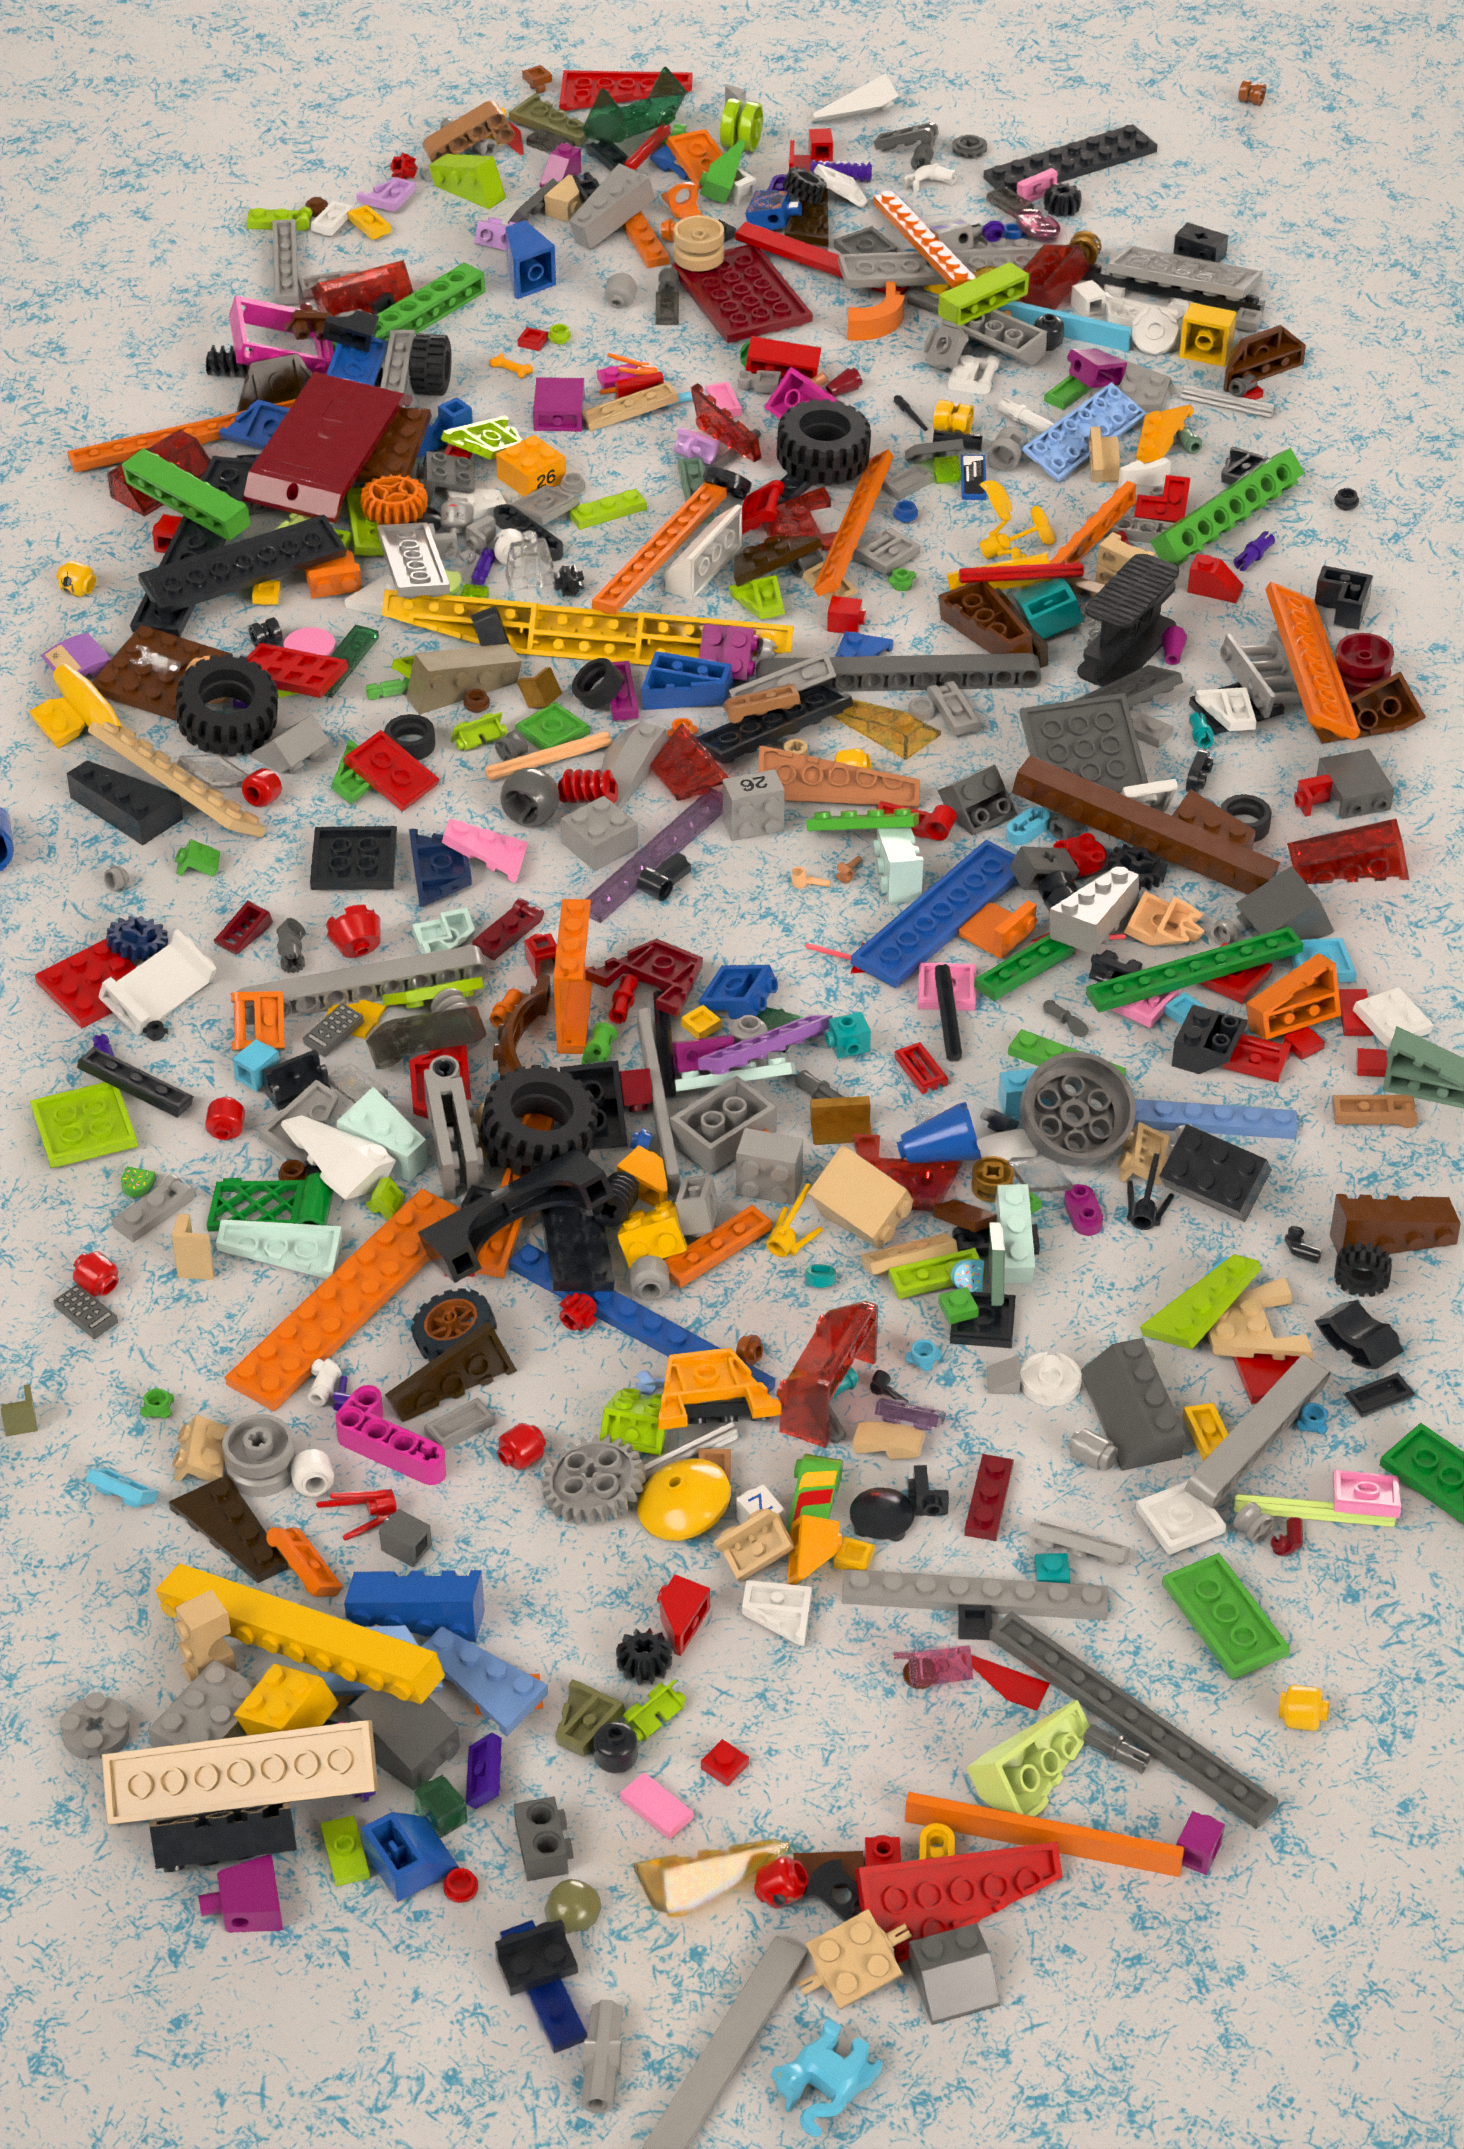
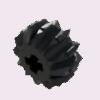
M1069 183L1051 184V187L1046 188L1044 193V209L1048 211V214H1055L1056 217L1063 216L1066 218L1067 215L1074 216L1081 207V191L1077 189V186H1070Z
M636 1628L633 1633L634 1636L624 1634L622 1643H619L616 1648V1657H618L616 1659L617 1668L623 1672L626 1681L635 1678L638 1686L643 1680H648L653 1685L655 1677L664 1679L666 1670L671 1669L672 1646L670 1641H665L662 1632L653 1635L651 1628L646 1633H641Z

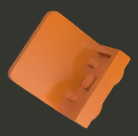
M347 550L346 556L304 569L311 599L361 590L359 563H355L353 553Z
M1027 900L1014 913H1011L994 903H988L959 929V936L1002 959L1035 930L1037 924V905Z

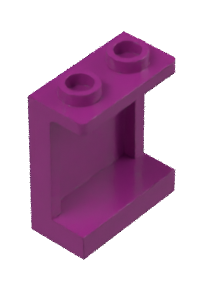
M536 377L533 405L534 431L582 432L583 400L585 399L584 378Z

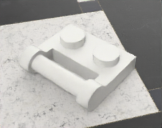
M960 355L958 364L953 368L948 380V389L977 394L989 393L992 386V376L1000 364L999 359L996 356H989L985 359L971 355ZM979 370H984L982 379L976 381Z

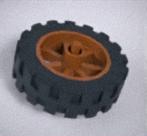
M458 1288V1291L454 1292L451 1289L444 1291L443 1295L438 1296L437 1294L433 1296L428 1304L424 1303L419 1308L420 1312L414 1315V1324H411L413 1339L423 1358H428L430 1362L485 1322H488L494 1330H497L496 1318L485 1296H480L477 1291L472 1289L469 1292L466 1288Z

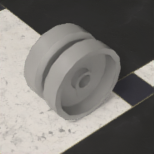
M254 1414L239 1419L229 1427L224 1434L222 1447L226 1474L238 1492L250 1497H266L277 1494L290 1485L292 1482L290 1466L296 1456L294 1452L295 1446L291 1429L282 1419L272 1415Z

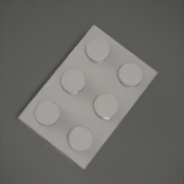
M735 1076L671 1117V1132L674 1145L709 1174H712L736 1158V1152L745 1128L763 1131L766 1128L771 1133L776 1132L777 1106L740 1077Z
M213 1659L148 1728L151 1748L248 1736L235 1718L234 1713L257 1684Z

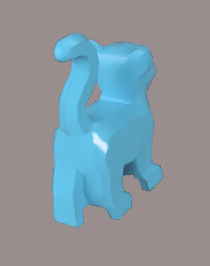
M827 2019L823 2024L820 2038L803 2047L795 2061L782 2066H776L771 2073V2078L776 2083L777 2091L786 2099L785 2110L787 2112L794 2108L807 2084L813 2085L831 2100V2103H815L802 2112L800 2125L812 2137H819L823 2132L815 2124L817 2117L828 2118L838 2115L845 2109L846 2104L850 2103L858 2093L870 2087L882 2073L883 2063L879 2060L876 2062L868 2060L870 2044L858 2037L851 2043V2053L849 2056L844 2058L836 2053L839 2045L838 2037L842 2026L830 2019Z

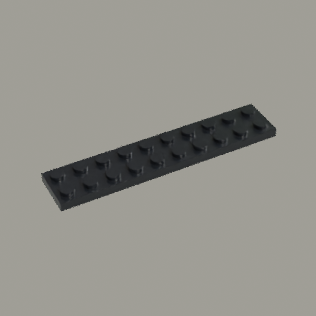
M212 456L201 481L208 482L219 491H224L230 497L245 503L244 490L248 473L256 460ZM183 515L158 567L223 547L226 539ZM145 593L130 623L131 630L135 632L140 625H144L145 627L181 637L195 605L160 616Z

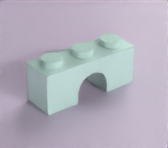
M1028 1184L998 1185L995 1206L997 1222L1002 1224L1004 1238V1284L1032 1283L1035 1272V1257Z

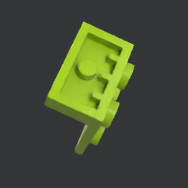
M634 1388L618 1390L603 1409L600 1441H603L607 1435H610L612 1443L618 1438H622L623 1444L631 1443L634 1451L637 1450L661 1456L664 1452L667 1430L658 1429L662 1394L644 1395Z

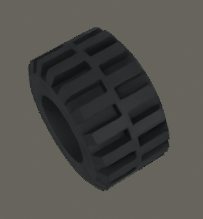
M416 334L411 348L409 370L410 385L414 394L445 395L450 382L452 362L451 344L447 335Z

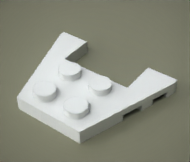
M1104 285L1107 322L1132 327V322L1137 314L1150 307L1164 308L1171 312L1177 320L1185 315L1190 303H1193V301L1173 297L1168 306L1165 307L1124 299L1125 288Z

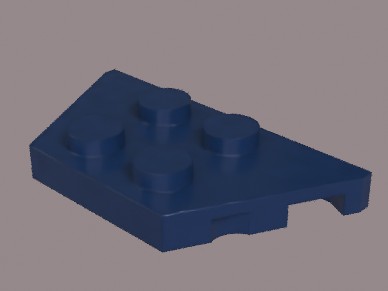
M409 829L419 907H424L472 885L469 858L443 844L442 839L444 835L433 833L432 837L418 835V829Z

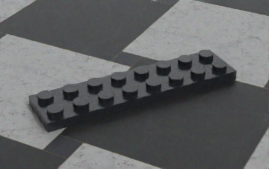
M1134 124L1126 125L1116 130H1109L1106 133L1090 136L1087 139L1070 142L1067 145L1051 148L1048 151L1032 154L1031 156L1016 159L1006 164L996 165L993 168L984 170L983 178L1001 195L1009 199L1017 196L1018 182L1053 168L1058 172L1057 183L1156 153L1157 144Z
M321 515L138 573V581L161 616L346 556L347 548L326 516Z

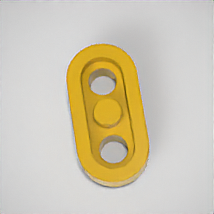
M933 1823L923 1828L920 1833L919 1860L955 1855V1836L948 1826ZM939 1844L942 1847H933L932 1845Z

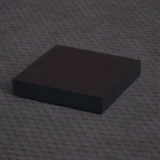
M970 1292L979 1308L978 1317L951 1324L950 1344L1012 1349L1016 1295L1004 1294V1303L992 1306L990 1293Z

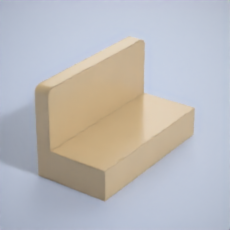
M1091 427L1088 438L1091 482H1119L1120 457L1118 437H1101V427Z
M178 1214L172 1233L178 1278L213 1280L215 1271L210 1236L208 1234L193 1233L190 1214Z

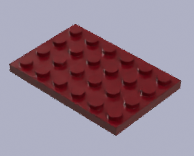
M744 245L724 250L723 263L707 271H691L680 267L676 262L671 263V268L675 269L679 274L681 285L726 343H734L751 336L758 337L762 334L778 332L782 329L813 322V313L762 250L757 247Z

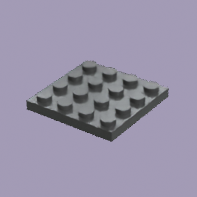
M1125 693L1020 709L1019 714L1031 756L1120 794L1123 787L1148 783Z

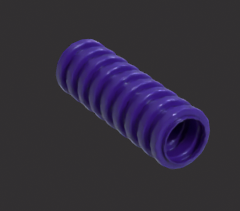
M812 160L810 164V171L814 175H816L814 173L815 168L820 164L851 176L855 181L860 180V182H863V180H867V182H870L872 180L871 162H868V164H864V162L857 164V161H854V164H851L850 161H847V163H843V161H840V163H836V161L829 163V160H826V163H822V160H819V162Z

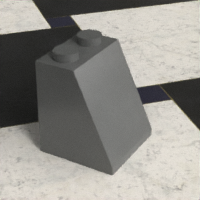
M1292 866L1235 903L1240 912L1237 918L1246 930L1248 928L1252 929V937L1289 926L1300 940L1318 939L1335 932L1321 901Z
M369 1688L349 1706L350 1722L372 1721L376 1764L413 1791L423 1782H428L435 1774L436 1769L446 1760H451L460 1748L458 1726L429 1696L420 1705L409 1700H400L395 1695L387 1692L375 1691Z

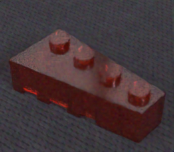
M1396 818L1287 843L1291 865L1306 884L1333 883L1334 879L1347 880V883L1358 882V878H1374V881H1386V877H1399V880H1409L1403 840Z

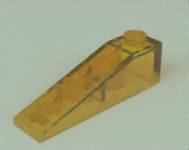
M852 699V707L845 709L839 715H832L833 718L904 760L910 758L941 735L940 730L905 711Z
M767 1839L731 1845L728 1847L729 1853H725V1850L706 1849L697 1851V1858L677 1857V1854L633 1863V1866L653 1909L667 1913V1917H680L687 1915L688 1909L703 1905L761 1866L783 1854L790 1847L787 1841Z

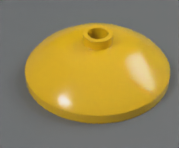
M690 1458L670 1463L652 1475L643 1486L644 1491L639 1494L637 1501V1514L646 1531L659 1539L679 1541L695 1537L710 1529L725 1513L731 1498L730 1482L725 1472L717 1464L709 1460Z

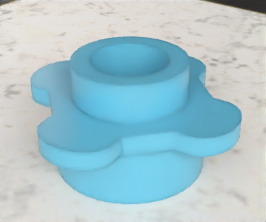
M922 1339L912 1344L911 1352L905 1354V1361L909 1364H915L922 1371H930L933 1367L932 1364L936 1360L941 1359L942 1352L936 1348L933 1342Z

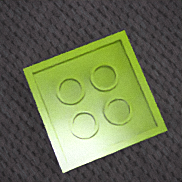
M106 1082L30 1100L31 1110L50 1168L138 1147L137 1138L121 1092L118 1088Z

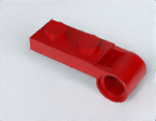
M880 801L876 809H883L884 814H893L895 809L909 807ZM947 805L936 806L932 813L910 808L911 813H919V824L911 827L914 836L937 841L945 840L957 819L954 809Z

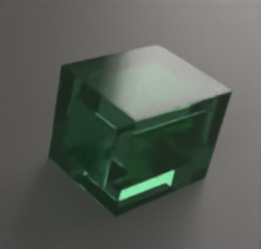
M443 1774L433 1780L424 1782L414 1791L416 1813L419 1816L426 1817L440 1839L468 1822L466 1801Z

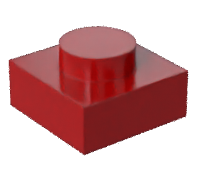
M723 1739L701 1760V1769L727 1787L749 1765V1756Z

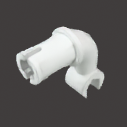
M937 163L934 165H923L913 174L905 176L904 188L906 191L908 187L913 186V193L918 192L920 182L924 179L938 180L953 185L956 181L957 172L940 167Z

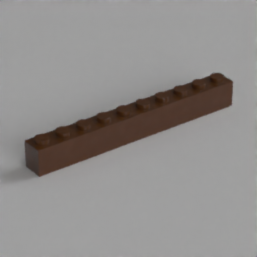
M1030 755L1017 772L1012 790L1013 794L1138 848L1145 847L1149 849L1148 852L1247 895L1276 877L1280 862Z

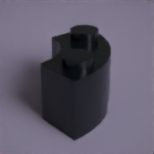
M1358 1300L1340 1303L1314 1320L1336 1351L1343 1349L1353 1357L1351 1362L1360 1367L1378 1369L1404 1352L1399 1343V1337L1391 1325L1381 1323L1372 1318Z

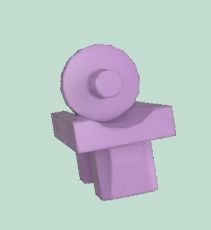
M683 427L677 429V442L674 452L682 454L685 458L701 457L704 463L710 465L715 462L716 455L719 453L720 440Z

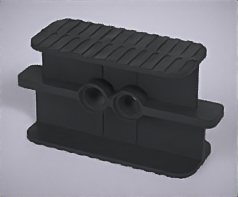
M1135 554L1085 606V613L1090 618L1101 622V632L1084 649L1083 658L1085 660L1077 669V674L1081 679L1103 687L1141 669L1163 646L1162 634L1166 628L1177 626L1174 620L1160 615L1161 605L1175 591L1176 584L1174 580L1179 576V568L1175 564L1149 554Z

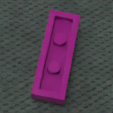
M629 661L612 662L623 675V684L620 691L609 702L612 720L639 719V709Z

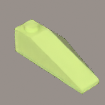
M1072 1701L989 1750L966 1767L980 1799L994 1809L1033 1817L1043 1811L1049 1802L1047 1797L1052 1788L1058 1786L1063 1779L1061 1773L1068 1762L1075 1759L1085 1743L1083 1738L1090 1725L1079 1701Z

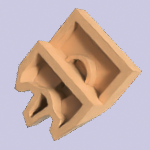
M1144 891L1124 933L1150 946L1177 945L1189 941L1196 942L1205 932L1204 929L1195 923L1203 914L1192 905L1175 896L1168 903Z

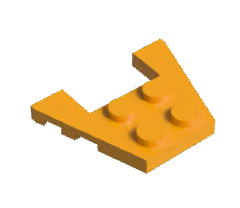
M731 1348L669 1355L664 1391L658 1416V1429L687 1427L688 1417L684 1404H699L715 1400L727 1401L732 1398L745 1397L752 1417L761 1418L781 1415V1403L777 1398L772 1399L769 1396L768 1388L751 1376L752 1371Z

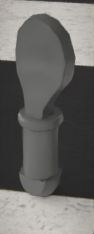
M1053 1000L1044 1002V1011L1059 1019L1061 1023H1067L1070 1032L1075 1036L1084 1037L1088 1034L1089 1029L1087 1025L1079 1018L1072 1016L1069 1010L1063 1009Z

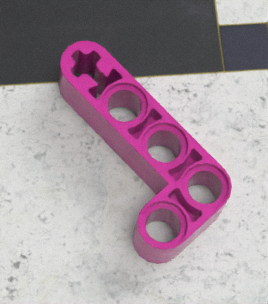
M363 1385L357 1388L335 1415L337 1438L339 1444L427 1485H436L445 1479L446 1463L443 1447L384 1420L382 1395L376 1386Z

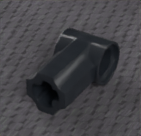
M678 852L670 856L655 869L651 867L645 868L637 879V888L659 901H664L671 894L673 886L691 872V864L687 861L686 856Z

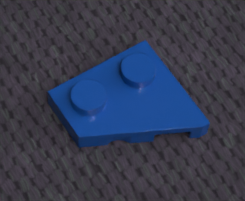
M845 631L835 657L879 656L885 650L888 652L892 651L894 639Z

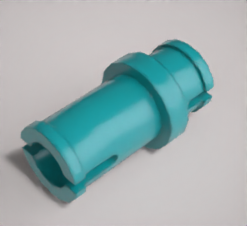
M1195 712L1189 717V723L1193 729L1192 737L1198 747L1202 748L1204 745V749H1207L1214 743V733L1207 724L1205 714L1201 712L1199 717V713Z

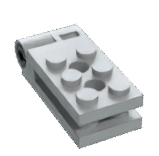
M443 1055L432 1060L429 1070H424L426 1108L444 1200L456 1199L455 1187L461 1186L458 1170L460 1169L458 1152L454 1150L455 1138L453 1127L448 1126H454L467 1192L471 1185L479 1186V1183H484L482 1168L484 1163L482 1149L478 1147L477 1143L479 1141L477 1124L473 1123L472 1118L474 1117L472 1100H466L462 1077H460L459 1063L455 1058Z

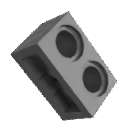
M555 1796L515 1803V1826L527 1881L569 1874L568 1860L574 1859L571 1839H564L562 1831L567 1830L564 1809H557Z

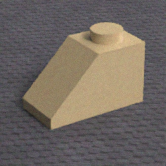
M569 174L544 195L545 215L569 222L581 207L579 190L573 176Z

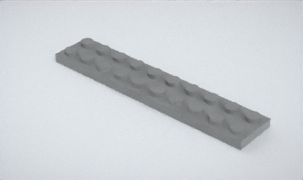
M1062 245L950 250L975 277L981 276L1009 262L1029 274V281H1060L1072 279L1073 269ZM918 251L838 254V265L846 288L886 287V282H896L897 287L948 284Z

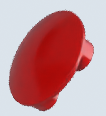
M1083 833L1079 837L1059 840L1053 845V848H1065L1079 869L1077 875L1079 877L1098 872L1107 861L1105 848L1095 841V836L1090 833Z

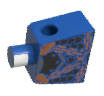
M755 190L745 216L747 222L768 230L780 229L787 226L791 216L802 214V205L800 201L791 202L787 191Z

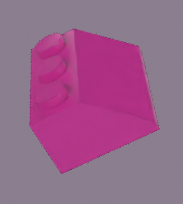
M790 367L764 408L780 419L792 406L796 407L798 403L803 401L807 403L813 399H817V401L830 399L832 402L840 400L807 376Z

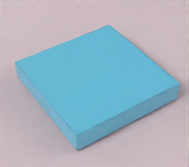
M1343 938L1301 940L1304 944L1303 952L1290 956L1293 967L1296 969L1319 953L1336 963L1338 983L1356 981L1357 973Z

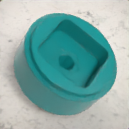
M825 1264L811 1265L805 1270V1282L817 1288L832 1286L836 1282V1270Z

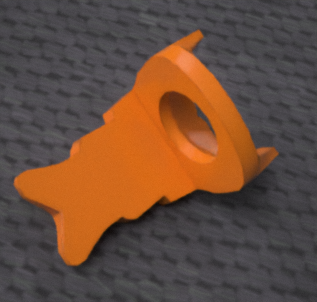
M692 182L680 183L672 187L668 192L661 194L662 199L668 204L672 215L681 220L689 216H703L696 204L698 198V187ZM682 189H688L690 193L689 198L677 203V193Z

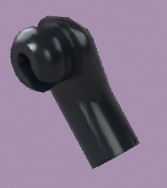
M1290 1226L1288 1234H1285L1284 1241L1291 1254L1318 1264L1322 1249L1305 1243L1302 1238L1304 1230L1301 1227Z

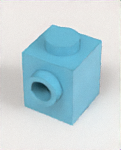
M257 1039L232 1058L235 1079L256 1092L264 1086L263 1070L279 1064L278 1051Z

